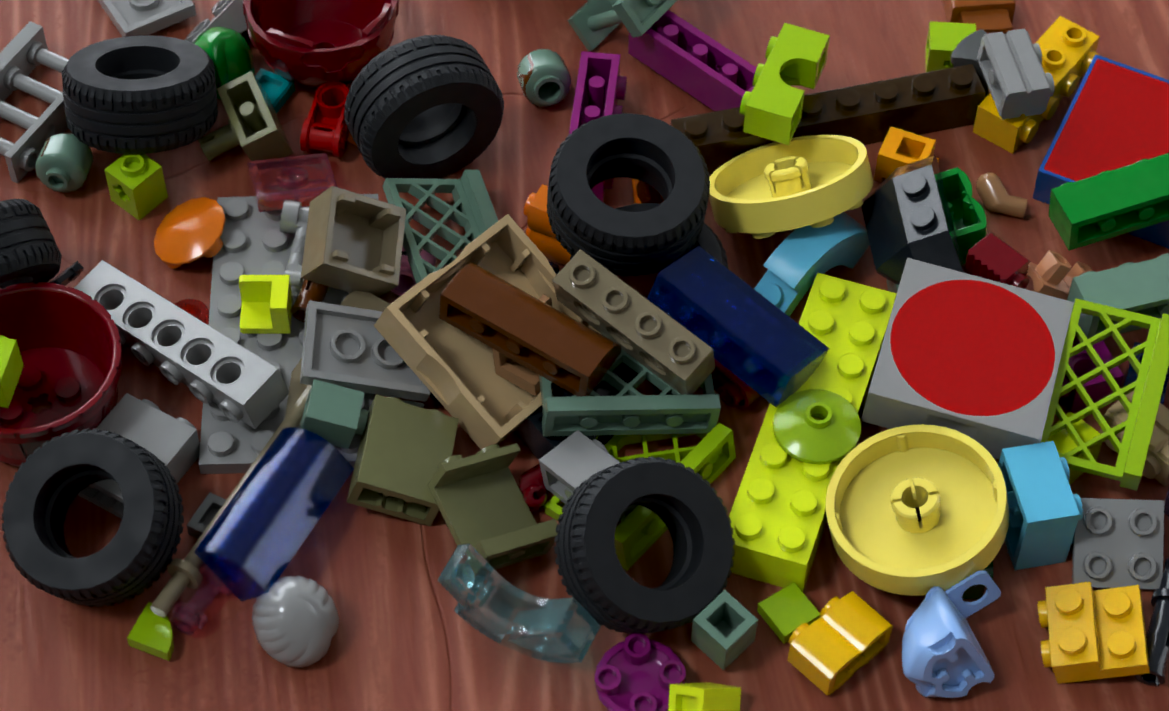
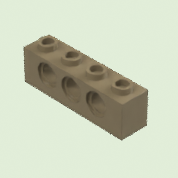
M581 249L552 280L559 302L602 335L620 344L623 351L681 395H693L714 371L715 359L713 348Z

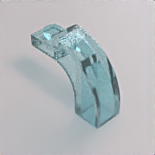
M471 544L457 546L437 580L458 601L454 611L468 624L495 642L532 658L556 663L582 662L601 627L574 597L546 599L531 595L513 586L499 575Z

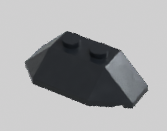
M934 155L896 168L866 198L861 206L877 273L899 285L907 258L966 273L936 156Z

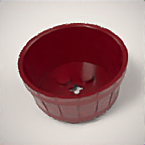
M34 282L5 286L6 288L4 289L0 288V335L9 339H16L24 364L9 408L0 407V462L5 464L9 463V465L19 467L22 463L26 462V458L30 454L32 455L35 449L41 448L42 444L46 441H51L53 437H61L63 433H71L73 430L96 429L117 405L118 381L122 368L118 328L114 320H111V315L98 301L92 300L91 296L72 287L66 288L65 285L47 282L34 284ZM42 395L48 396L47 402L52 405L51 408L42 409L39 414L33 413V406L29 404L30 400H39Z

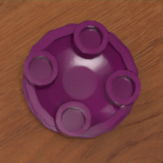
M634 633L604 653L596 667L594 684L599 700L608 711H668L670 684L685 683L686 669L681 660L669 647L649 639L642 633Z

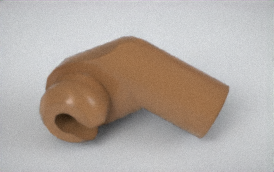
M987 172L978 178L976 189L989 211L1024 218L1028 199L1008 195L1001 179L993 172Z

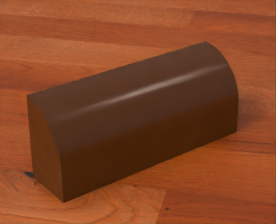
M474 263L463 267L440 295L439 318L576 396H589L621 354L620 344Z

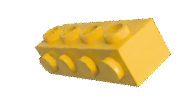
M1059 16L1036 42L1039 44L1042 52V68L1045 73H1050L1054 80V94L1049 98L1046 111L1038 115L1025 116L1022 114L1020 117L1002 119L992 95L989 93L978 105L973 133L1012 154L1023 142L1029 143L1035 136L1040 122L1043 119L1049 120L1057 110L1059 101L1063 96L1069 97L1075 91L1080 77L1087 72L1094 55L1100 56V54L1096 53L1100 36Z

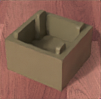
M331 186L310 201L301 279L350 293L353 291L369 292L377 297H381L399 286L407 209Z

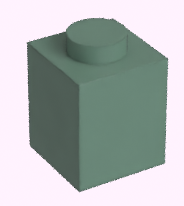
M314 379L306 398L298 436L349 449L354 435L362 436L365 429L368 410L361 409L365 392Z
M724 590L693 619L691 641L724 671L755 641L758 619Z

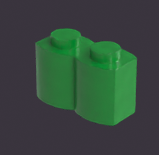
M956 167L940 173L963 263L965 264L968 250L987 235V219L984 209L973 198L972 185L968 176L960 168Z

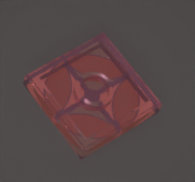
M325 153L248 162V175L259 212L282 210L284 200L302 202L303 207H308L310 201L331 186L337 187L327 154Z

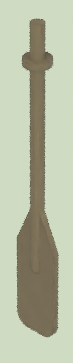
M353 291L345 297L340 305L383 312L390 303L369 292ZM302 358L291 373L290 393L288 394L285 419L185 559L175 558L167 567L172 577L150 606V609L156 615L163 618L166 617L186 587L195 589L203 580L199 569L227 531L232 509L246 504L295 433L299 430L306 398L311 388V385L300 384Z

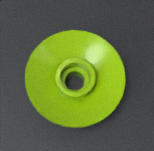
M809 389L790 395L779 405L774 415L773 431L780 447L793 458L810 464H829L843 459L856 447L861 434V421L856 409L842 396L827 390ZM813 417H820L823 420H816Z

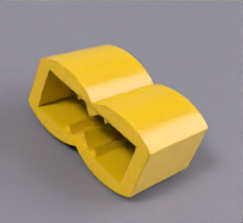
M853 591L841 599L838 596L832 598L823 607L820 613L821 618L810 625L806 622L801 624L792 633L788 641L790 648L787 660L826 695L840 688L859 668L866 665L881 652L890 640L893 625Z

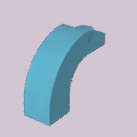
M843 212L834 216V222L830 225L820 228H814L809 225L795 229L766 260L763 266L768 270L746 302L772 323L782 327L803 296L813 285L817 272L824 274L838 265H844L851 269L854 268L870 245L866 228Z

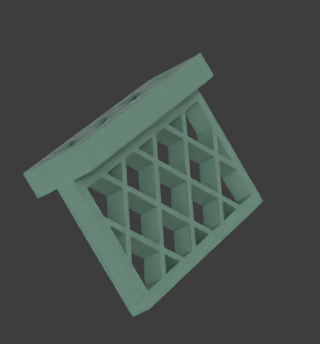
M464 169L460 179L386 178L382 186L388 203L407 209L403 247L407 253L408 262L416 284L430 273L436 272L454 261L460 250H463L466 245L499 221L480 170ZM398 192L409 193L419 199V201L414 206L401 198ZM452 193V197L454 200L453 206L436 197L434 194ZM427 204L444 216L438 221L421 209ZM414 219L431 231L424 236L411 228L409 222ZM451 219L462 226L466 234L461 236L445 226V224ZM437 234L455 246L449 252L433 242L432 239ZM424 249L442 262L435 267L422 259L420 252Z
M694 334L707 344L705 334ZM622 349L621 354L599 382L601 383L605 380L620 391L616 396H600L595 391H592L589 396L552 397L551 389L556 384L539 375L543 407V436H570L577 430L585 436L709 433L717 425L721 411L719 394H715L712 373L700 385L703 394L681 395ZM622 362L638 373L629 384L612 373ZM646 379L662 390L659 395H643L636 388Z

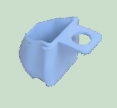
M977 571L946 591L939 586L932 587L927 592L921 605L907 621L902 639V668L906 678L915 683L916 689L921 695L925 697L958 698L966 696L969 690L978 683H991L993 681L994 672L966 620L967 617L997 600L1001 595L999 587L987 571ZM978 584L986 586V592L980 599L973 602H967L962 599L963 593L969 587Z

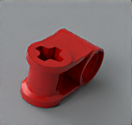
M332 81L318 87L308 117L305 118L300 135L301 151L310 152L311 149L332 152L333 156L338 158L343 156L349 132L344 119L345 102L349 88L344 83Z

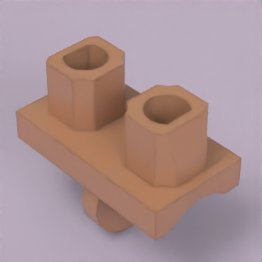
M1049 250L1038 265L1032 262L1029 263L1026 276L1031 277L1034 290L1030 291L1067 300L1073 277L1093 270L1090 266L1080 261H1077L1072 267L1066 258L1059 253Z

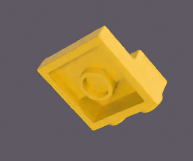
M1091 582L1045 587L1046 600L1038 601L1037 605L1041 628H1049V640H1041V653L1044 667H1052L1058 684L1150 673L1142 596L1139 585L1093 590Z

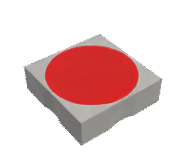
M907 258L861 421L888 429L919 424L950 428L976 440L996 459H1000L1003 448L1040 443L1074 302Z

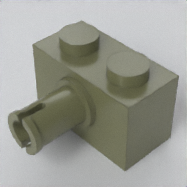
M252 71L217 88L228 114L229 124L198 139L200 147L209 161L240 145L259 171L293 154L272 103Z

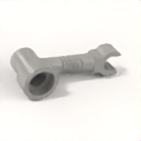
M284 200L280 219V232L295 234L289 263L284 275H290L292 295L294 298H297L303 281L301 279L309 207H303L302 202Z

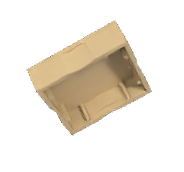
M509 214L505 215L466 245L454 261L444 268L427 275L387 306L373 325L450 415L459 419L458 424L481 450L493 444H500L511 435L529 415L542 406L541 391L537 396H534L495 373L491 347L439 318L440 295L463 267L474 263L537 299L544 294L552 299L553 308L600 333L557 300L552 281L557 274L549 264L548 259ZM555 385V386L551 389V391H552V397H553L562 387H560V386H558V385Z

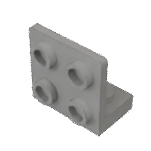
M1080 498L1083 507V518L1078 520L1073 537L1072 584L1091 582L1092 587L1095 588L1139 585L1140 589H1159L1163 576L1164 500Z

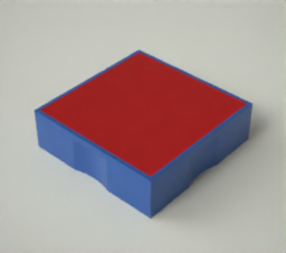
M1095 54L1038 170L1033 199L1050 205L1052 188L1059 187L1067 182H1075L1092 177L1103 171H1111L1128 166L1142 159H1151L1169 153V80ZM1169 220L1128 232L1130 235L1169 249Z

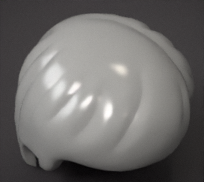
M284 576L270 582L259 592L252 609V623L258 643L273 659L290 667H306L324 657L330 647L331 639L336 634L339 626V616L332 597L323 586L303 576Z

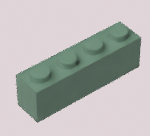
M1169 253L1154 259L1137 263L1127 262L1115 268L1098 272L1088 271L1080 276L1073 277L1067 300L1075 302L1077 298L1161 319L1163 313L1169 314ZM1081 313L1078 325L1087 339L1107 329L1099 317ZM1111 320L1114 325L1118 323L1117 321ZM1130 325L1119 331V333L1142 329V327Z

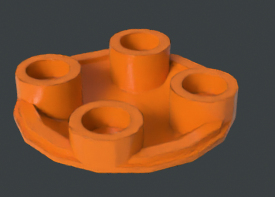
M206 197L190 199L176 206L164 217L157 228L154 238L155 253L171 269H176L203 256L206 258L215 256L223 246V241L220 237L223 233L226 218L222 206L216 200Z

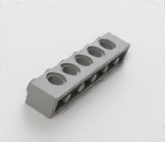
M104 260L74 287V289L86 293L92 297V300L95 299L104 306L111 315V320H114L118 328L121 346L124 345L129 348L137 360L145 366H149L151 363L154 364L173 384L178 385L182 382L187 385L193 395L201 402L208 404L209 401H212L218 405L221 412L228 419L235 423L241 420L256 429L290 393L277 367Z

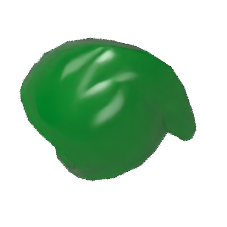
M223 27L210 28L202 33L194 43L201 47L214 62L216 89L250 71L255 75L250 47L246 40L233 29ZM217 91V99L221 100Z

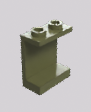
M517 443L501 448L498 444H493L483 448L476 455L465 458L462 455L448 457L438 465L437 472L428 483V487L472 577L547 554L555 544L554 539L557 535L556 525H558L556 520L552 519L536 523L509 469L510 464L521 451Z

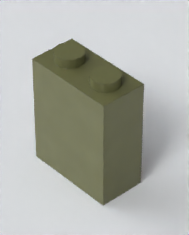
M376 394L368 410L365 429L360 439L347 503L431 526L439 512V508L428 487V483L437 472L438 465L446 458L452 456L459 419L445 415L439 410L424 409L404 403L395 397H384Z

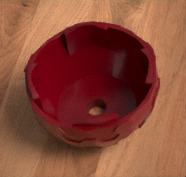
M243 0V14L254 48L258 49L267 65L281 77L290 82L294 81L295 83L310 87H319L326 82L332 81L348 85L354 81L362 68L375 56L389 48L394 37L395 21L399 14V0Z

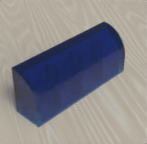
M700 246L660 271L647 300L713 348L714 358L775 407L794 394L809 379L829 350L825 344Z
M283 428L194 553L241 602L268 593L354 468L331 443L321 436L302 428Z

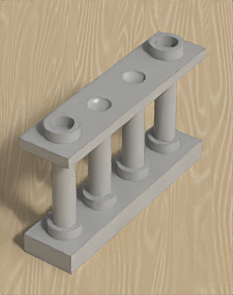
M31 21L0 52V117L27 129L16 143L0 137V154L5 156L11 181L17 184L28 172L35 169L36 161L45 141L53 135L64 133L68 129L63 92L32 79L28 75L36 66L41 64L62 73L69 59L49 51L43 27ZM19 89L51 105L40 117H36L4 102V100L13 91Z

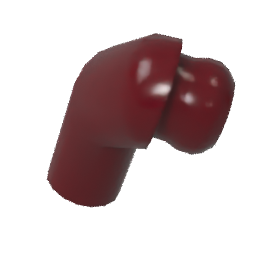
M540 464L524 472L519 479V489L530 511L541 509L547 500Z

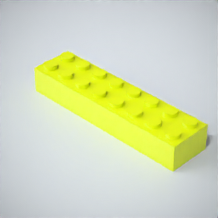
M817 272L729 515L732 522L730 524L734 532L732 538L735 540V545H733L735 555L732 557L734 560L733 567H731L732 573L782 588L795 582L800 590L804 591L827 522L825 504L828 485L834 471L843 459L829 464H810L793 458L780 447L773 431L774 415L779 405L790 395L803 390L821 389L836 393L849 401L856 409L861 420L897 293ZM813 417L816 420H823L820 417Z

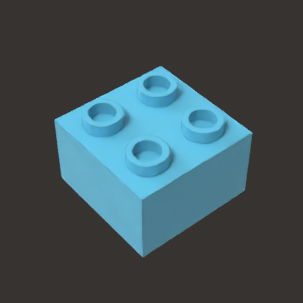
M1054 441L1003 448L998 466L1003 474L1007 492L1009 524L1005 543L1014 570L1066 562L1070 546L1073 544L1078 520L1083 518L1081 499L1077 493H1072L1069 485L1070 472L1065 457H1059Z

